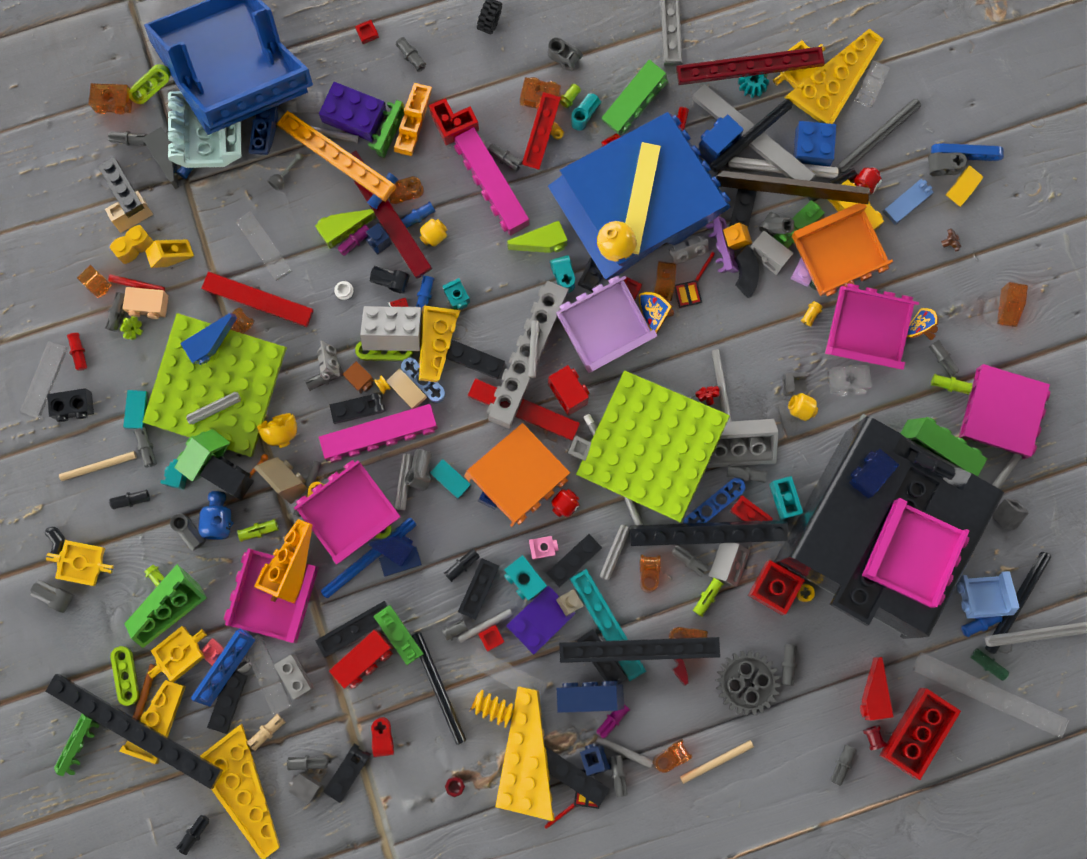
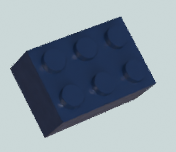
M605 681L599 686L598 682H583L582 686H578V682L562 683V687L556 688L557 713L618 711L624 709L623 685H618L617 681Z

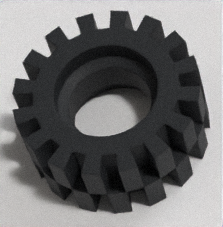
M485 0L478 17L477 30L490 35L493 34L502 12V2Z

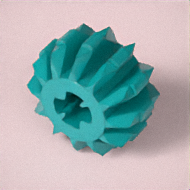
M768 74L740 77L738 79L739 91H745L744 96L750 94L751 98H754L756 94L760 97L762 92L765 93L767 91V86L769 85Z

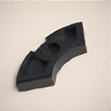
M746 245L734 258L739 268V279L735 285L749 298L753 295L758 285L759 266L754 252L749 245Z

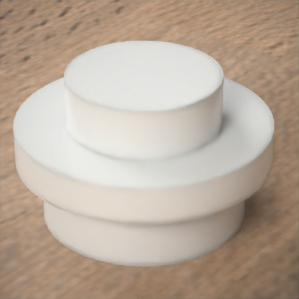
M342 281L335 286L334 292L337 298L347 300L352 297L354 290L349 282Z

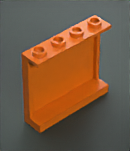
M857 203L796 230L792 234L795 245L820 297L825 294L827 297L838 292L837 289L840 286L847 287L848 283L855 284L854 281L859 279L865 281L871 278V274L874 272L883 273L890 269L889 266L893 263L892 259L888 260L864 211L867 208L866 204Z
M522 423L466 471L464 477L469 482L473 480L512 521L510 526L513 527L516 523L518 525L523 523L527 519L526 514L528 512L534 513L541 506L540 502L544 498L547 501L555 493L553 490L556 487L562 488L569 481L567 477L570 472Z

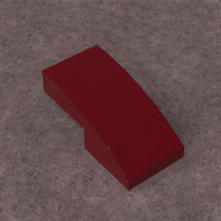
M673 659L677 665L671 670L680 682L686 686L689 682L683 659Z

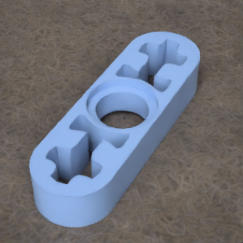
M413 358L405 359L401 364L402 371L432 402L439 403L445 398L443 387L438 382L429 381L426 385H420L418 383L419 372L415 375L410 369L406 371V365L409 363L410 365L414 364L413 367L418 372L419 363ZM431 385L435 391L440 390L439 398L437 396L432 397L433 392L428 389Z

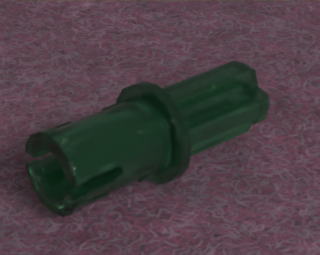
M979 648L973 651V655L970 658L984 667V671L988 670L1001 681H1004L1009 676V671L995 662V658L991 659L980 651Z

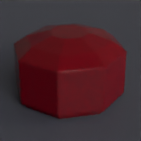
M457 776L449 778L445 785L447 794L453 797L461 795L465 788L463 779Z

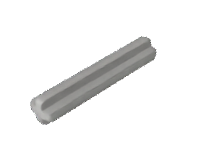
M233 392L188 414L186 419L189 424H195L240 402L241 397L238 392Z
M410 454L402 455L395 509L399 511H405L409 485L405 484V476L411 469L413 456Z
M621 525L600 574V577L605 580L610 579L630 531L628 526Z

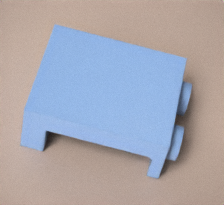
M1010 571L1001 572L996 577L968 579L967 575H962L957 583L958 593L962 596V610L966 613L967 619L1014 615L1020 608Z

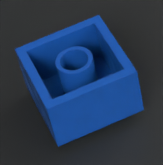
M728 114L724 118L720 117L714 123V128L710 131L706 130L700 137L701 141L698 144L700 156L709 165L741 138L744 131Z
M799 121L795 129L793 156L802 164L830 167L835 154L836 124Z

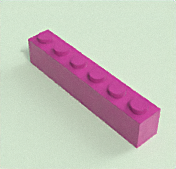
M473 127L455 137V151L458 155L463 156L464 166L467 170L472 171L473 181L477 186H481L482 196L485 201H490L492 205L490 206L491 211L495 217L498 215L501 221L499 223L503 231H507L511 236L529 226L528 216L475 128Z
M430 404L322 435L319 436L324 458L327 461H331V463L341 461L342 457L348 455L349 457H355L365 450H368V452L376 451L379 449V446L385 444L386 446H392L402 439H405V441L413 440L416 438V435L422 433L423 435H430L438 427Z

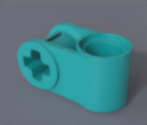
M569 255L551 259L550 264L557 284L567 288L568 293H571L575 288V276Z

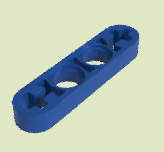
M944 143L931 146V154L937 152H959L964 154L967 160L999 161L1004 158V148L1001 146Z
M739 478L729 481L687 515L683 520V524L689 523V518L690 520L697 517L695 512L704 520V522H701L699 519L696 523H707L745 491L744 481ZM732 483H739L741 485L739 487L740 492L735 490L732 494H729L727 491L733 488ZM718 494L726 496L727 501L725 504L721 505L716 501ZM709 506L712 509V514L707 517L704 516L701 512L702 507Z

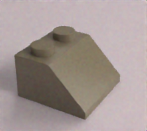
M277 457L254 467L271 487L290 504L308 489L304 484L306 480L299 473L294 474L291 471L294 467L287 460L283 462Z

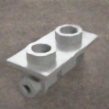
M699 235L687 240L689 246H686L684 242L673 245L669 252L673 256L674 265L709 252L708 239Z
M321 340V347L317 351L319 364L321 365L320 376L324 380L330 379L333 374L339 377L340 372L336 348Z

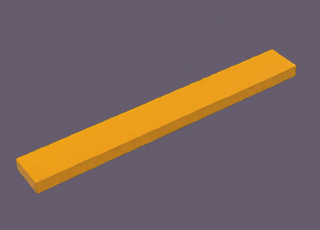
M288 110L277 122L276 125L383 201L386 202L397 188L391 181Z

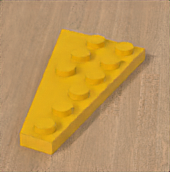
M869 28L784 98L789 99L794 105L819 123L833 124L878 50L883 38Z
M519 686L516 693L495 807L554 821L547 753L543 737L544 729H542L541 721L542 713L539 690Z
M240 724L201 754L200 757L223 770L216 785L211 790L259 857L266 859L280 848V843L253 756L247 743L248 740L243 724Z

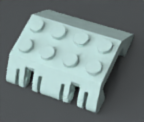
M171 91L168 93V107L173 110L168 112V139L173 142L168 144V159L185 168L225 167L242 157L241 121L207 135L188 102L184 100L181 91Z

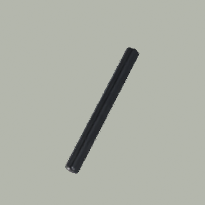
M785 99L712 161L710 168L714 172H718V170L792 108L793 103L789 99Z
M1040 552L1016 593L1020 608L1014 615L1003 616L1002 622L998 624L993 635L1009 632L1049 563L1051 555L1046 552ZM986 645L985 649L995 654L1000 646L988 647Z
M415 633L412 637L424 653L420 656L421 662L455 743L459 745L466 741L465 735L422 633Z

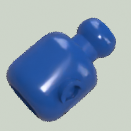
M211 491L208 494L209 506L203 507L200 511L199 534L206 539H226L230 534L231 526L234 524L231 521L232 512L231 509L223 507L226 501V494L221 491Z

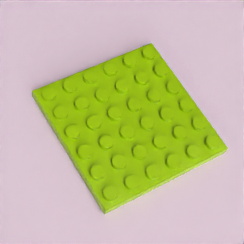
M176 313L143 423L186 437L197 436L203 431L206 432L214 429L230 442L227 450L253 457L260 435L257 426L265 419L287 347L229 330L216 353L209 357V362L203 365L193 364L180 343L211 325V323ZM233 392H238L240 395V402L195 424H189L186 419L188 414Z
M624 370L592 438L588 456L585 461L582 460L576 475L682 523L730 415Z

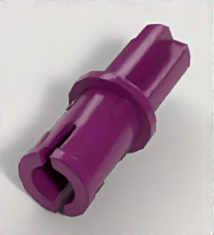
M364 224L353 235L350 234V237L337 248L343 256H346L356 246H360V243L368 236L366 231L369 228Z
M624 704V709L612 711L610 715L607 714L608 718L597 729V734L605 739L616 725H620L619 722L630 709Z

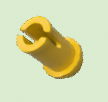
M815 301L808 305L809 309L803 319H801L802 323L810 327L817 315L822 312V305Z

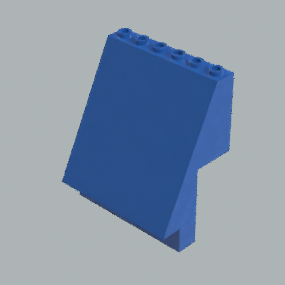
M205 0L144 24L152 46L164 65L169 69L173 80L207 135L308 93L307 88L313 86L309 69L280 42L272 11L262 0Z
M666 112L560 169L562 176L548 185L605 280H610L620 275L666 242L672 245L679 244L731 208L728 203L731 201L725 191L722 193L719 189L720 182L709 173L711 168L705 160L702 162L699 155L701 153L696 145L692 146L689 142L691 137L686 130L682 131L680 128L681 121L676 114L672 115ZM644 142L659 145L661 147L639 255L632 253L626 259H619L616 262L610 261L601 254L597 246L598 233L609 222H626L641 144Z

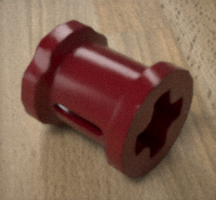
M880 725L863 730L864 734L868 737L871 751L887 746V743L883 741Z

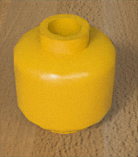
M430 219L420 228L421 236L419 238L426 246L430 244L436 247L447 237L446 231L448 229L439 219Z
M803 393L792 396L788 404L790 414L803 421H807L811 417L814 418L818 412L816 400Z

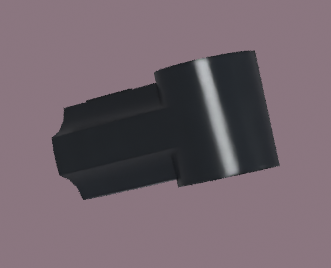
M374 266L369 281L388 287L393 292L404 294L410 275L400 270L391 271Z

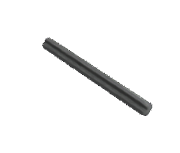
M918 99L910 101L837 164L838 171L845 173L917 111L921 107L920 101Z

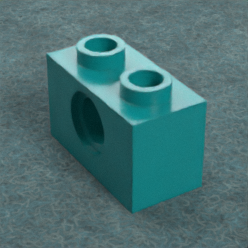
M792 476L774 480L769 484L780 520H786L803 514Z
M523 555L504 569L506 572L504 577L510 584L515 583L518 587L516 592L522 600L526 598L530 601L547 587ZM522 574H526L530 578L529 583L526 585H522L518 581Z

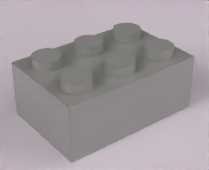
M364 306L360 333L362 350L420 351L421 307Z

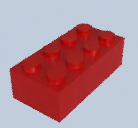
M919 688L889 738L887 746L883 748L879 756L912 778L921 780L961 710L929 689Z

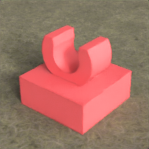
M212 638L201 652L205 656L204 659L213 666L224 650V647Z

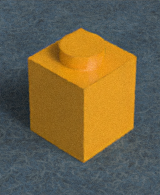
M737 223L723 229L728 247L737 250L752 244L746 225Z

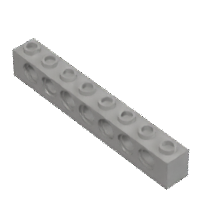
M547 281L545 286H541L538 293L540 299L538 303L534 302L531 309L533 315L531 319L527 318L523 329L526 331L524 336H519L516 344L518 346L517 352L512 353L509 363H511L509 370L505 369L502 380L504 382L495 391L494 397L497 398L494 404L490 403L488 407L489 421L508 429L511 428L532 379L528 377L529 357L522 355L523 351H530L531 339L529 336L531 335L532 321H537L539 317L546 319L545 323H539L538 365L558 316L556 312L561 310L559 306L564 304L568 295L567 288ZM551 301L553 305L548 307L544 305V302ZM518 367H522L525 370V372L522 374H517L514 370ZM510 384H515L518 388L515 391H510L507 387ZM507 401L510 403V406L502 408L500 403Z

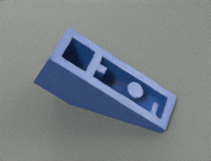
M229 313L180 343L193 364L203 365L210 361L209 357L216 353L236 321L237 317L235 314Z

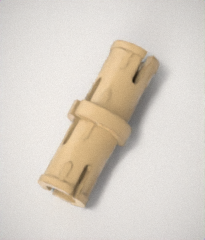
M278 713L265 726L262 725L260 730L247 741L254 751L268 738L271 739L273 737L272 734L286 723L283 718H280L281 716Z

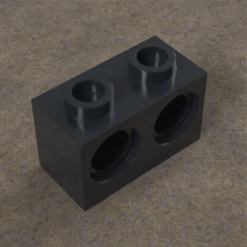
M86 388L47 394L49 417L57 422H65L69 420L68 418L73 417L85 419L88 418V415L94 414L92 392ZM80 401H83V406L78 409V403ZM64 404V409L59 412V406Z

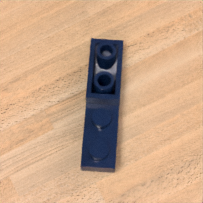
M278 106L256 114V119H253L249 154H269L277 127Z

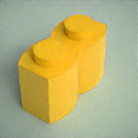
M136 225L130 228L125 236L114 240L109 248L123 264H127L135 260L139 253L145 252L154 241L141 225Z

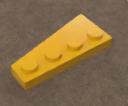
M425 305L422 307L419 380L438 382L440 380L460 310Z
M165 680L151 701L150 707L140 718V722L168 737L186 686ZM127 741L119 751L153 764H158L160 760L130 741Z

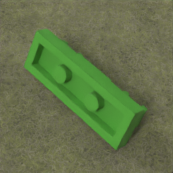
M396 100L395 104L387 102L388 108L392 110L389 112L383 111L387 119L382 123L380 137L377 134H372V138L377 140L375 144L368 143L370 149L376 150L378 156L385 158L404 116L405 106L399 100Z
M811 200L792 218L794 220V230L792 233H776L773 238L788 249L794 243L792 238L794 231L817 222L825 212L816 202L814 203Z
M391 605L374 615V618L406 665H409L424 654Z
M81 714L54 767L57 775L64 776L65 772L69 775H75V771L70 769V766L72 764L80 765V761L74 757L83 747L84 735L86 734L87 737L94 738L95 735L89 732V728L92 726L99 728V724L96 721H92L91 718L84 714Z

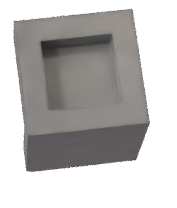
M808 372L786 373L782 377L784 396L797 395L799 393L807 394L806 379L809 377Z
M1004 499L992 517L1003 529L1016 530L1029 512L1018 500Z

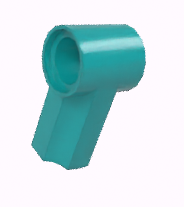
M588 93L578 108L573 110L571 117L573 129L581 131L586 128L587 122L602 103L597 95Z

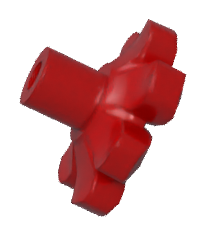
M709 386L707 389L702 387L695 395L699 401L706 400V404L710 406L714 404L713 397H718L720 390L718 386Z

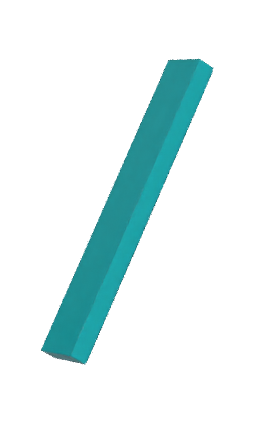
M585 569L571 577L570 581L605 641L628 640L588 570ZM640 660L618 661L629 681L647 672Z

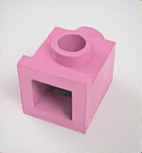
M552 536L529 540L532 561L554 557L555 551H558L557 540H553ZM541 544H547L548 549L545 551L541 550Z

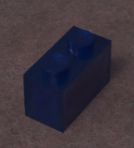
M881 449L875 452L870 451L864 458L866 463L862 467L858 466L851 474L853 478L849 483L868 499L876 494L899 466L897 462Z

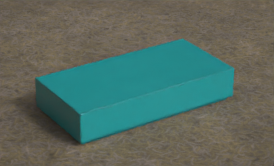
M127 390L123 428H141L142 430L145 427L143 419L147 409V391Z
M444 459L430 472L457 499L471 486Z

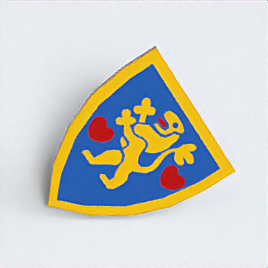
M644 292L639 294L641 314L650 331L655 330L657 334L666 318L674 316L673 306L662 295L657 293Z
M921 308L910 322L906 339L924 334L929 340H933L936 336L934 333L938 331L937 313L932 309Z

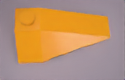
M300 519L295 522L285 536V543L280 550L276 549L274 551L275 557L262 568L254 587L295 604L304 580L312 524Z

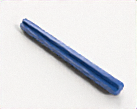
M408 518L398 526L387 538L381 540L321 589L322 595L325 598H329L416 527L414 520Z

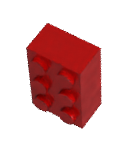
M373 630L335 664L329 672L344 689H355L363 682L361 678L365 674L371 675L378 668L377 664L380 661L385 662L393 655L391 651L394 647L379 630Z

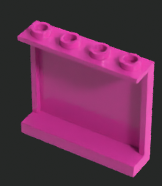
M848 283L847 287L840 286L825 354L904 370L905 362H901L913 308L914 305H919V302L913 301L914 297L905 295L897 298L895 293L884 291L883 294H879L877 289L866 287L865 290H860L859 285Z
M982 364L975 373L959 438L965 441L970 439L1022 455L1024 460L1032 457L1037 448V445H1035L1036 438L1041 432L1040 422L1046 413V409H1044L1045 402L1050 397V391H1048L1050 384Z
M352 460L344 466L345 470L343 472L332 474L328 478V483L324 486L322 484L312 489L313 494L309 497H306V495L296 501L297 506L294 507L305 522L313 525L312 531L332 556L336 565L401 517L359 460L356 462Z
M901 498L894 500L862 576L930 608L938 607L945 599L944 591L946 586H949L953 580V569L961 561V550L969 542L968 534L970 530H961L907 505V501Z
M248 548L247 552H244L242 556V569L238 571L236 576V589L230 595V609H227L224 615L225 625L297 644L319 567L306 564L303 584L295 604L278 597L276 602L271 601L273 595L254 586L266 563L269 564L275 556Z

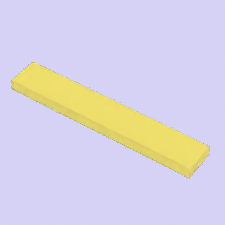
M644 142L641 144L625 222L632 228L636 236L637 245L633 254L638 255L661 147Z

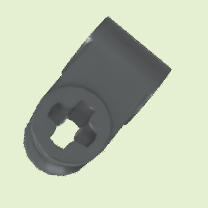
M552 38L549 41V58L562 65L568 71H573L578 59L583 57L582 52L561 38ZM557 47L560 50L554 51L552 48Z
M937 152L928 156L929 174L931 176L957 175L967 163L966 156L959 152Z

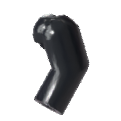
M48 527L45 530V535L53 542L51 553L59 555L65 538L58 528Z

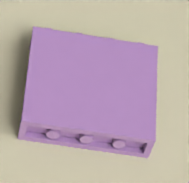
M615 276L608 280V285L604 287L602 284L592 289L593 293L587 295L585 292L576 297V302L571 304L568 301L559 306L561 310L556 312L588 373L657 337L655 330L650 331L624 282L626 276L621 278Z

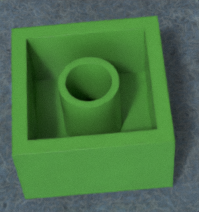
M214 429L206 432L203 431L197 436H191L186 442L187 447L177 457L178 462L174 468L193 482L201 478L200 474L212 456L216 458L223 456L230 442Z

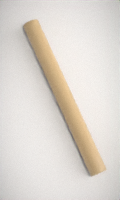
M135 451L61 473L59 478L61 481H65L136 459L137 455Z
M751 740L680 776V779L685 784L754 748Z

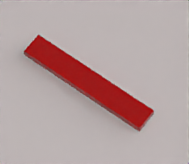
M211 272L207 273L201 287L203 291L306 328L314 312L312 308Z
M475 378L468 397L489 406L490 403L494 404L497 398L494 397L497 387ZM525 399L522 400L515 416L570 441H573L580 425L579 422ZM503 401L500 403V406L508 408L510 403Z

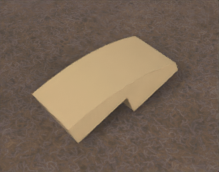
M400 368L386 380L388 385L412 409L418 407L427 398Z

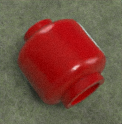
M874 167L863 168L854 179L856 186L870 188V195L882 183L880 172Z
M569 488L567 490L561 489L551 500V504L554 507L552 511L558 517L562 515L570 517L580 506L578 501L580 498Z

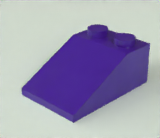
M547 586L506 625L533 655L576 614L575 612L568 616L564 614L556 600L559 596L550 586Z

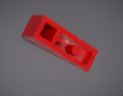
M882 657L873 658L862 696V705H860L861 715L868 721L894 717Z

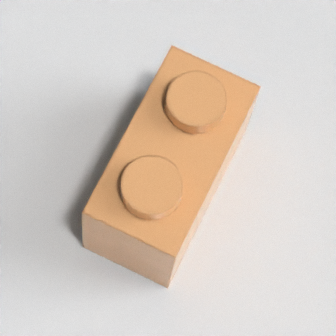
M126 287L123 310L129 316L140 317V315H145L151 319L166 317L169 295L164 290Z

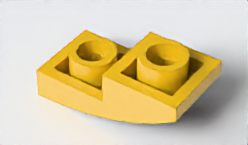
M968 165L945 196L961 207L981 182L983 176Z

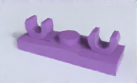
M718 216L713 220V223L706 225L708 229L714 228V232L709 234V237L717 238L716 247L723 256V258L716 259V263H724L723 268L718 269V272L725 273L729 271L735 273L739 271L738 265L734 260L735 253L732 248L728 247L723 229L727 228V224L724 218Z

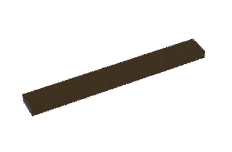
M718 170L717 179L721 184L719 187L861 204L869 203L870 188L721 170Z

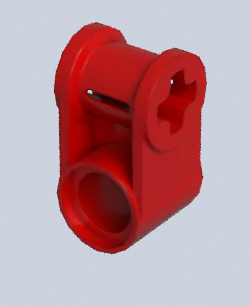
M379 717L371 725L373 757L394 755L390 721L385 717ZM379 722H382V725H386L383 732H380V729H376Z

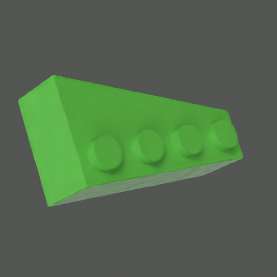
M648 60L602 116L603 122L619 135L623 132L626 133L635 118L637 119L642 114L645 107L651 103L668 83L666 72L651 60Z
M930 417L907 420L901 431V434L907 439L976 476L980 474L988 459L982 455L980 450L971 448L964 439L953 436L949 429L940 427Z
M177 564L124 623L131 639L144 648L207 599L200 584Z

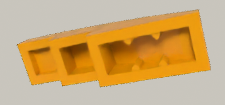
M414 83L404 109V117L399 127V135L394 146V152L412 156L424 121L432 87Z

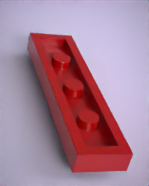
M543 92L522 165L540 170L561 97Z

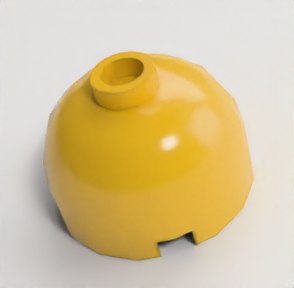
M620 221L605 224L597 236V246L601 254L606 259L614 262L630 257L637 245L636 236L632 228Z
M291 413L274 416L272 421L267 423L265 420L257 426L263 441L271 446H279V448L290 444L289 441L294 439L298 428L295 417Z

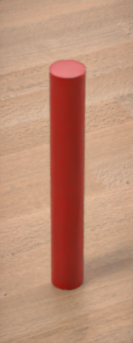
M111 274L108 277V281L134 288L165 291V287Z

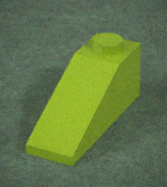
M372 209L335 214L321 218L315 227L331 249L349 237L350 234L355 233L364 224L367 225L376 219V216Z
M558 220L507 240V247L509 250L544 253L555 251L557 253L565 249L568 240Z

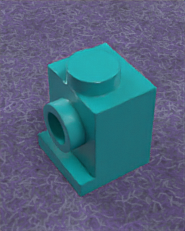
M460 278L442 286L454 310H462L468 306L470 298ZM457 292H460V296L455 297L453 295Z
M173 459V462H170L169 466L165 469V480H161L160 483L184 490L187 477L174 468L178 460Z

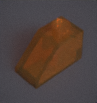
M658 261L654 293L662 295L668 301H672L676 282V264Z
M1009 282L1001 288L997 324L1017 327L1026 304L1028 285Z

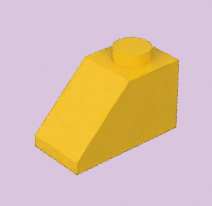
M188 239L155 240L145 250L151 268L169 267L194 257Z

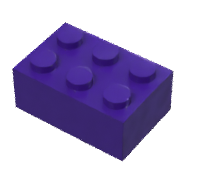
M333 82L319 111V116L322 123L373 142L372 134L377 133L384 118L383 111H387L384 101Z

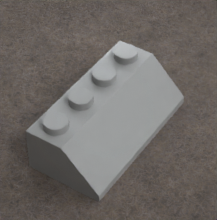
M763 419L728 422L707 468L776 463L779 432L775 420Z

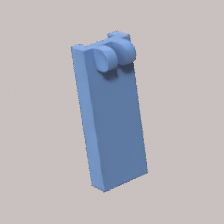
M920 179L883 210V213L894 225L934 193L931 190L932 187L927 185L928 182L926 180Z

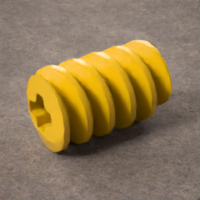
M481 690L476 695L469 712L473 708H475V715L482 711L483 719L490 715V722L497 718V725L504 721V728H506L513 713V703L506 707V700L503 699L498 703V696L491 700V693L483 697L484 690Z

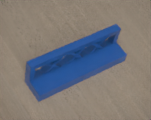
M241 628L236 630L192 695L191 699L193 701L211 707L255 642V639L247 631Z

